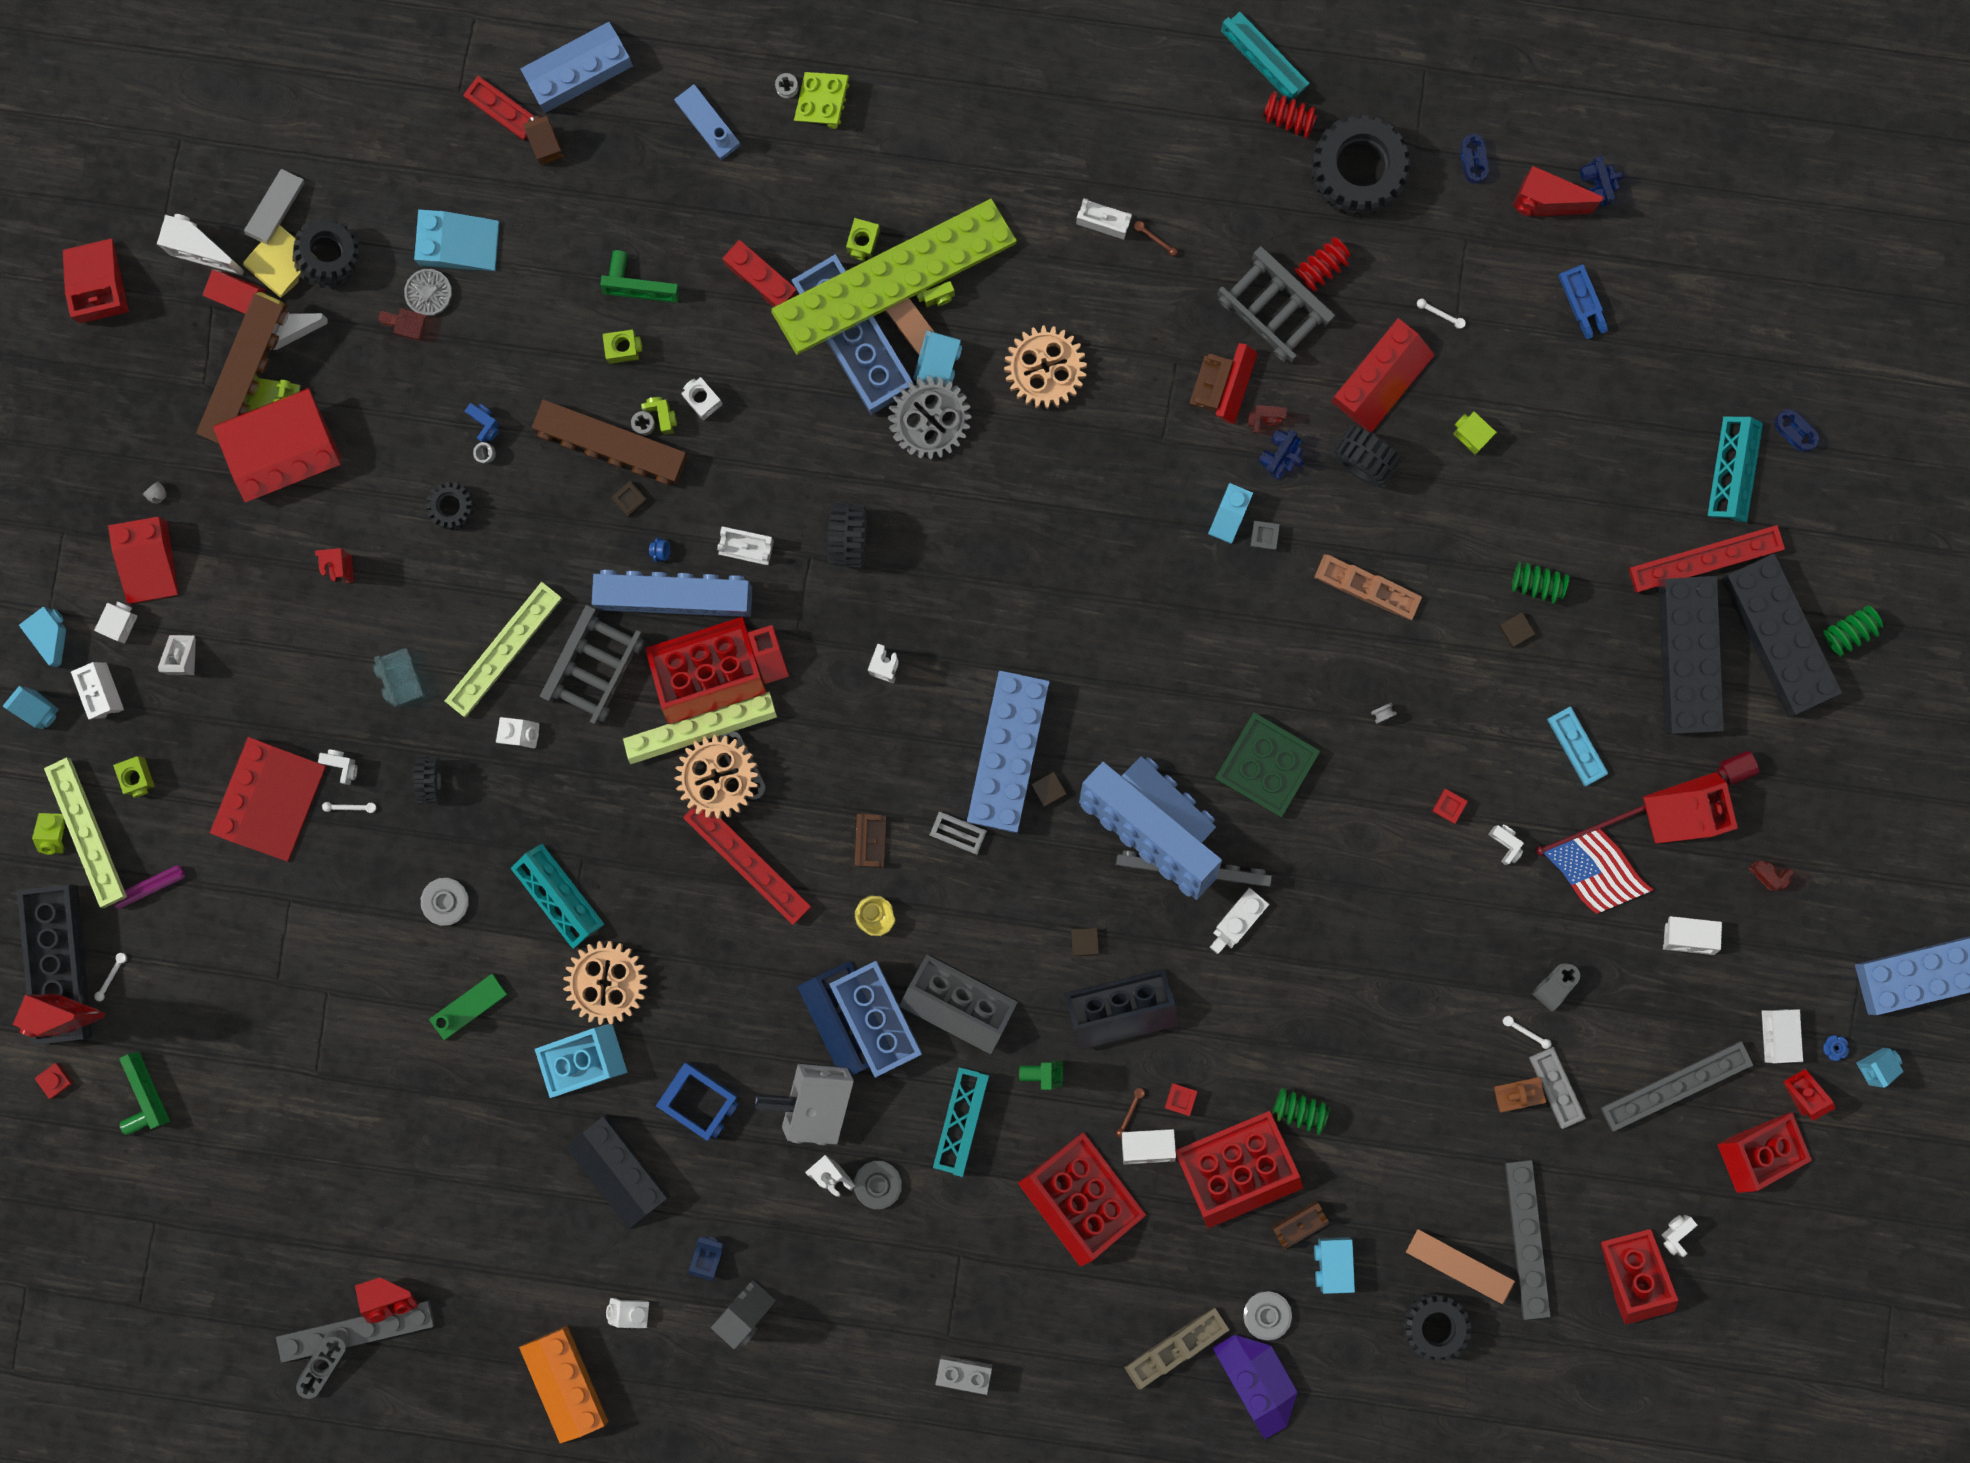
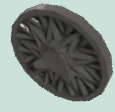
M872 1161L865 1164L858 1170L854 1179V1184L856 1185L854 1191L857 1199L864 1206L871 1209H884L891 1206L898 1199L902 1190V1180L899 1172L893 1165L884 1161Z

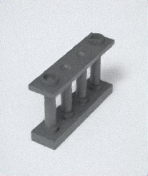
M1260 246L1252 257L1254 266L1229 292L1222 286L1217 293L1218 301L1227 310L1231 308L1266 340L1275 349L1274 354L1281 361L1285 362L1287 360L1291 364L1297 356L1292 350L1316 325L1322 324L1326 328L1335 315ZM1266 272L1273 278L1271 280L1272 284L1246 309L1237 300V297L1261 273L1264 274ZM1279 290H1285L1291 295V301L1267 326L1263 325L1255 315ZM1303 306L1310 313L1308 315L1309 319L1284 344L1273 333L1298 307L1302 308Z
M586 605L540 697L553 703L554 699L558 700L561 698L593 714L590 722L598 726L600 721L604 722L610 711L607 707L634 653L639 654L645 640L642 639L644 634L638 630L631 637L599 621V617H597L599 612ZM589 630H596L628 646L622 659L620 660L588 644V640L585 638ZM583 652L615 668L616 671L610 683L577 667L576 663H574L577 654H582ZM572 675L604 691L599 704L596 705L565 690L562 685L565 677Z

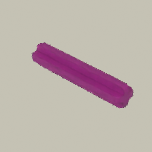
M176 865L124 890L127 898L113 905L115 908L120 909L183 879L185 873L181 866Z

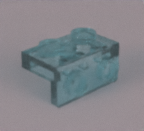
M407 648L382 657H374L376 664L373 665L376 677L383 681L385 688H382V694L387 703L390 702L392 706L398 707L425 696Z

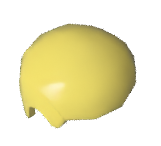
M868 896L862 899L855 910V919L858 927L870 936H882L888 933L895 923L892 905L881 896Z

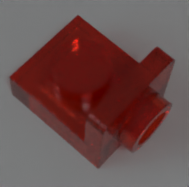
M1256 405L1254 412H1249L1248 427H1252V434H1258L1260 420H1264V424L1279 425V421L1284 422L1287 408Z
M1762 860L1755 861L1749 867L1769 890L1784 889L1792 881L1790 876L1794 873L1789 868L1784 869L1777 876L1776 868L1768 861L1763 862Z

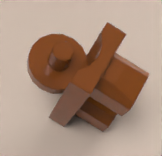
M1540 1077L1493 1086L1499 1112L1546 1103Z

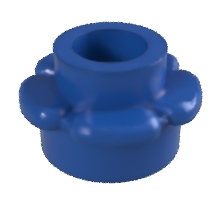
M657 537L655 542H651L649 546V555L657 563L661 560L667 561L670 554V544L667 540H661L660 537Z
M1830 1036L1824 1043L1823 1051L1829 1056V1059L1839 1061L1840 1058H1845L1849 1053V1048H1847L1848 1042L1844 1037ZM1836 1045L1839 1047L1837 1051L1834 1049Z

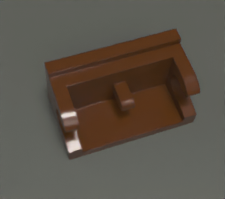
M1208 354V356L1204 357L1189 405L1216 413L1233 360L1213 354Z
M857 814L855 866L884 867L886 816Z
M1314 1201L1271 1226L1285 1250L1329 1224V1221L1322 1212L1319 1203Z

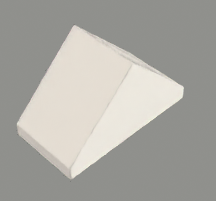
M169 635L158 666L159 672L167 675H194L195 636Z

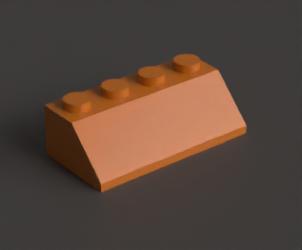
M568 1326L519 1347L559 1443L579 1438L607 1424V1417Z

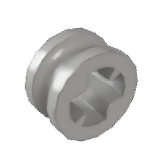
M784 73L778 76L775 81L777 93L781 97L789 99L797 94L799 86L794 75ZM789 80V83L791 85L794 84V86H790V90L785 91L784 87H780L781 84L784 85L783 81Z
M640 411L632 417L631 426L638 435L647 436L653 432L655 421L648 412ZM642 417L646 421H650L649 425L646 424L648 428L642 430L640 426H636V423H640L639 419Z
M1392 703L1371 712L1372 715L1376 716V724L1397 714L1396 711H1392Z

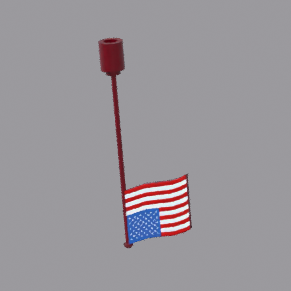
M1749 750L1719 762L1720 768L1717 769V773L1729 786L1759 774L1757 762ZM1645 805L1543 848L1540 846L1537 848V854L1540 856L1545 855L1563 873L1580 900L1596 914L1653 890L1637 875L1620 848L1601 830L1606 826L1645 811Z

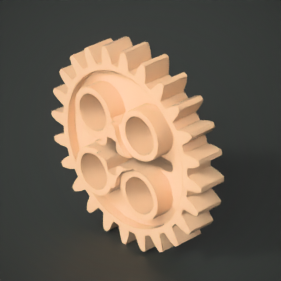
M1042 326L1041 333H1037L1033 327L1031 336L1022 332L1023 341L1014 339L1017 348H1008V351L1013 356L1005 357V361L1011 364L1004 367V372L1011 373V375L1006 377V382H1014L1010 390H1019L1017 399L1026 396V405L1032 400L1035 401V408L1037 409L1041 402H1044L1046 409H1049L1050 402L1059 407L1060 399L1068 403V394L1072 396L1077 395L1074 387L1082 388L1083 384L1078 379L1086 377V374L1080 371L1087 367V363L1079 362L1085 357V353H1077L1081 346L1080 343L1072 345L1074 336L1065 339V330H1062L1059 335L1055 334L1056 329L1054 326L1050 333L1046 332L1045 326ZM1055 346L1060 349L1061 353L1057 357H1050L1046 351L1049 347ZM1026 354H1032L1037 360L1034 364L1027 365L1023 362L1022 358ZM1061 360H1067V363L1054 365L1060 362ZM1041 363H1046L1047 366H1050L1049 372L1045 373L1044 369H1040ZM1037 370L1031 373L1030 375H1024V372ZM1059 370H1064L1069 377L1065 381H1058L1054 374ZM1034 378H1041L1044 381V386L1040 389H1035L1030 385V381Z
M713 735L712 742L707 737H703V745L694 741L695 750L692 751L686 748L685 750L689 756L687 758L680 757L679 759L684 765L676 767L678 771L682 772L681 776L675 777V780L682 782V785L676 789L678 791H685L681 800L690 799L687 806L690 809L697 805L696 814L700 815L703 810H706L705 815L707 818H710L713 812H715L717 819H721L722 812L727 817H731V809L740 813V803L746 806L749 805L745 799L746 796H755L750 791V788L758 787L756 783L752 782L753 778L759 777V774L752 772V769L758 765L757 763H749L753 754L744 755L747 747L743 745L737 749L738 741L735 739L731 744H728L729 739L727 736H724L721 742H719L717 735ZM729 754L732 759L731 764L726 768H722L719 760L722 755ZM705 762L707 771L705 774L698 776L695 772V767L698 763ZM733 769H739V772L736 774L720 777L719 783L710 780L698 786L695 784L698 780L714 777L715 771L724 774ZM736 778L739 782V788L735 792H729L727 783L729 780ZM708 786H712L715 794L712 799L705 800L702 794L703 790Z
M602 941L597 943V949L588 944V953L579 950L581 958H571L575 966L566 967L571 972V976L563 977V980L570 982V986L563 989L572 993L566 1000H575L576 1003L571 1009L581 1008L579 1017H583L588 1013V1022H593L598 1017L599 1025H603L605 1018L608 1019L609 1024H614L615 1016L622 1022L624 1021L623 1013L625 1012L627 1015L632 1016L633 1013L630 1008H640L636 1000L645 999V996L640 993V989H647L648 986L641 984V980L648 978V975H640L639 972L645 965L637 966L636 962L640 957H629L632 952L631 948L622 952L623 944L621 943L617 945L616 949H613L612 941L607 943L606 948H604ZM610 960L607 980L612 981V984L606 987V1004L602 1006L601 999L603 997L604 985H600V980L605 979L606 961ZM593 961L598 962L601 967L600 973L596 976H592L588 971L589 964ZM618 964H622L626 968V975L622 979L614 975V968ZM589 987L595 988L598 993L596 1000L593 1002L588 1001L585 997V992ZM614 990H620L623 994V1001L618 1005L614 1004L611 1000V993Z

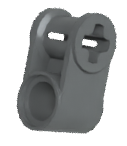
M1563 963L1558 965L1535 988L1532 995L1551 1012L1554 1011L1579 982V970L1571 964ZM1563 970H1571L1569 975L1572 979L1570 981L1562 980L1564 977L1562 974Z

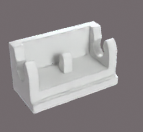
M1083 198L1076 224L1124 240L1132 214Z
M721 527V540L717 547L718 555L769 565L774 543L772 537Z
M877 644L868 672L871 676L894 684V675L898 667L896 653L892 654L890 661L889 658H886L885 646Z
M92 662L71 672L88 719L105 718L109 713H118L124 710L107 663Z
M1670 916L1668 923L1665 924L1663 950L1715 955L1721 950L1722 922Z
M1800 1009L1762 1011L1765 1062H1803Z
M1174 1129L1122 1132L1123 1165L1175 1162Z
M826 1155L805 1172L818 1185L825 1189L828 1188L837 1197H840L839 1191L835 1189L837 1182H843L844 1186L849 1190L856 1186L841 1166Z

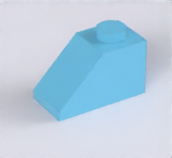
M1229 483L1208 534L1232 544L1253 492Z
M43 606L19 624V626L48 665L57 668L61 665L66 635V628L62 624L64 619L56 609L52 610Z
M21 686L15 690L3 705L8 711L39 729L50 726L56 719L55 714L59 710L36 690Z
M1882 1048L1856 1062L1869 1086L1884 1088L1903 1072L1900 1066L1902 1064L1901 1058L1896 1051H1892L1890 1048Z

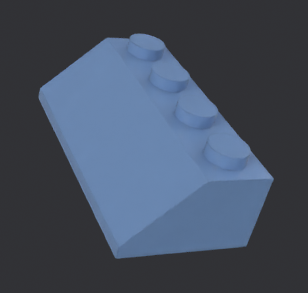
M607 22L521 68V71L543 112L546 113L633 67L610 22Z
M1141 756L1121 777L1202 843L1216 828L1212 824L1215 819L1205 810L1200 812L1194 807L1196 801L1185 792L1182 795L1176 790L1177 783L1167 774L1163 777L1156 770L1159 766L1149 757L1144 759Z
M874 961L829 984L874 1077L923 1054L878 961Z

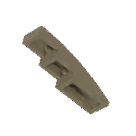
M1213 1308L1142 1354L1124 1368L1136 1387L1142 1389L1160 1375L1169 1372L1185 1359H1190L1229 1331L1216 1308Z

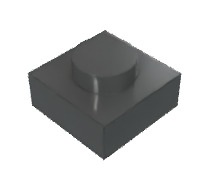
M1254 521L1250 547L1275 551L1280 524Z

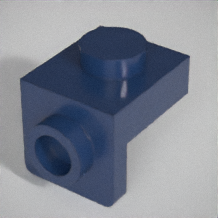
M699 1237L688 1274L713 1281L722 1256L723 1244L713 1237Z

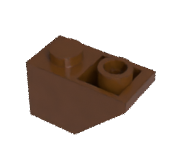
M534 116L527 123L523 124L540 166L564 158L555 130L547 116Z

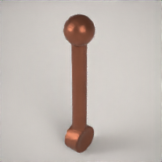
M1137 221L1134 224L1135 231L1146 234L1166 249L1171 257L1178 255L1177 248L1170 247L1147 230L1143 222Z
M1137 1088L1134 1091V1100L1121 1128L1116 1130L1118 1138H1122V1132H1126L1125 1129L1136 1105L1145 1094L1141 1088Z

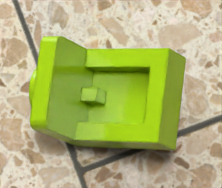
M951 281L917 294L919 302L924 301L926 307L935 304L938 306L945 305L955 296Z
M661 397L647 399V403L641 404L642 410L645 412L658 411L660 428L663 435L674 434L673 426H677L674 411H670L666 399L662 400Z
M38 814L32 839L39 853L52 855L64 852L61 840L66 822L62 814Z

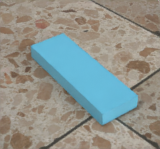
M1571 706L1547 719L1584 786L1608 774Z

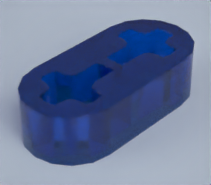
M1469 134L1460 145L1465 178L1469 182L1478 184L1486 178L1489 172L1486 148L1481 136ZM1470 141H1473L1474 145L1479 146L1475 150V156L1472 155L1471 148H1466ZM1474 161L1477 163V168L1483 170L1479 177H1476L1475 173L1470 172L1474 167Z
M1787 409L1776 416L1774 421L1775 428L1796 449L1806 452L1818 444V433L1797 412ZM1782 416L1784 418L1791 417L1792 420L1790 424L1794 428H1792L1790 425L1784 427L1782 425V423L1784 422ZM1800 434L1803 436L1809 434V442L1811 444L1806 443L1803 445L1801 443L1803 438Z

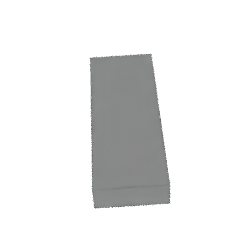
M281 169L244 229L245 234L268 245L305 184L304 179Z
M1554 1047L1530 1056L1529 1060L1537 1077L1541 1078L1543 1091L1560 1128H1566L1586 1119Z

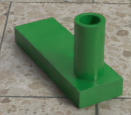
M620 250L612 252L609 276H601L600 286L603 294L678 303L679 289L677 284L624 278L628 254Z
M491 974L429 1020L442 1039L446 1040L506 997L508 993L495 975Z
M140 1052L130 1053L119 1058L142 1109V1112L120 1122L121 1131L127 1136L148 1125L150 1129L170 1122Z
M1063 1060L1043 1062L1041 1066H1020L1019 1080L1041 1081V1089L1043 1090L1062 1087Z

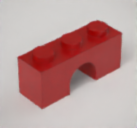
M740 240L722 258L725 266L741 280L751 284L762 295L763 299L773 307L798 295L795 287Z

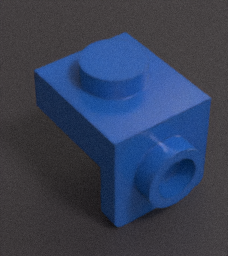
M470 403L465 412L485 426L477 439L480 442H491L498 434V426L500 424L490 417L492 412L481 404L476 407Z

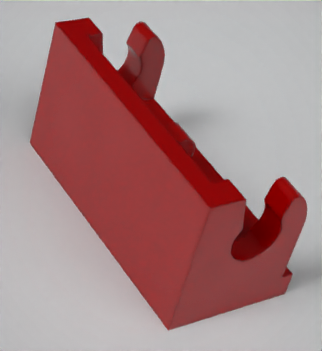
M212 269L203 296L246 314L254 293L262 292L265 294L266 289L224 271Z
M341 548L315 551V556L318 557L319 571L323 576H326L327 571L325 567L327 565L329 566V575L332 581L336 582L337 578L341 577L346 583H354L351 554Z

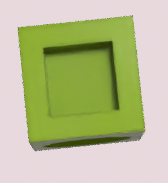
M854 218L846 245L847 253H850L852 258L862 261L865 258H872L880 232L879 225ZM860 236H865L869 239V242L865 246H859L855 243L856 239Z
M633 330L603 334L605 356L609 364L639 360L638 352H642V343L640 336L636 337ZM622 341L630 343L628 350L625 352L617 350L618 344Z
M1473 412L1469 417L1464 414L1456 422L1455 426L1458 429L1453 435L1470 451L1476 454L1495 435L1496 431L1477 413Z
M137 756L113 765L123 794L132 795L133 798L147 794V789L155 787L145 758ZM137 771L140 779L137 784L133 785L130 777Z

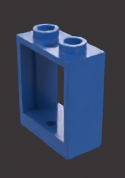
M685 1062L656 1107L708 1141L712 1136L717 1138L724 1127L721 1124L726 1114L731 1117L739 1104L735 1102L738 1095L689 1062ZM691 1075L727 1099L707 1130L671 1107V1104Z

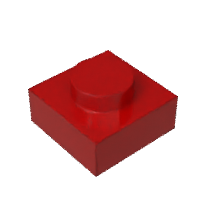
M1444 789L1431 812L1455 824L1468 801Z
M54 1063L34 1078L49 1099H53L73 1084L59 1063Z
M1172 1083L1165 1108L1190 1116L1197 1091Z

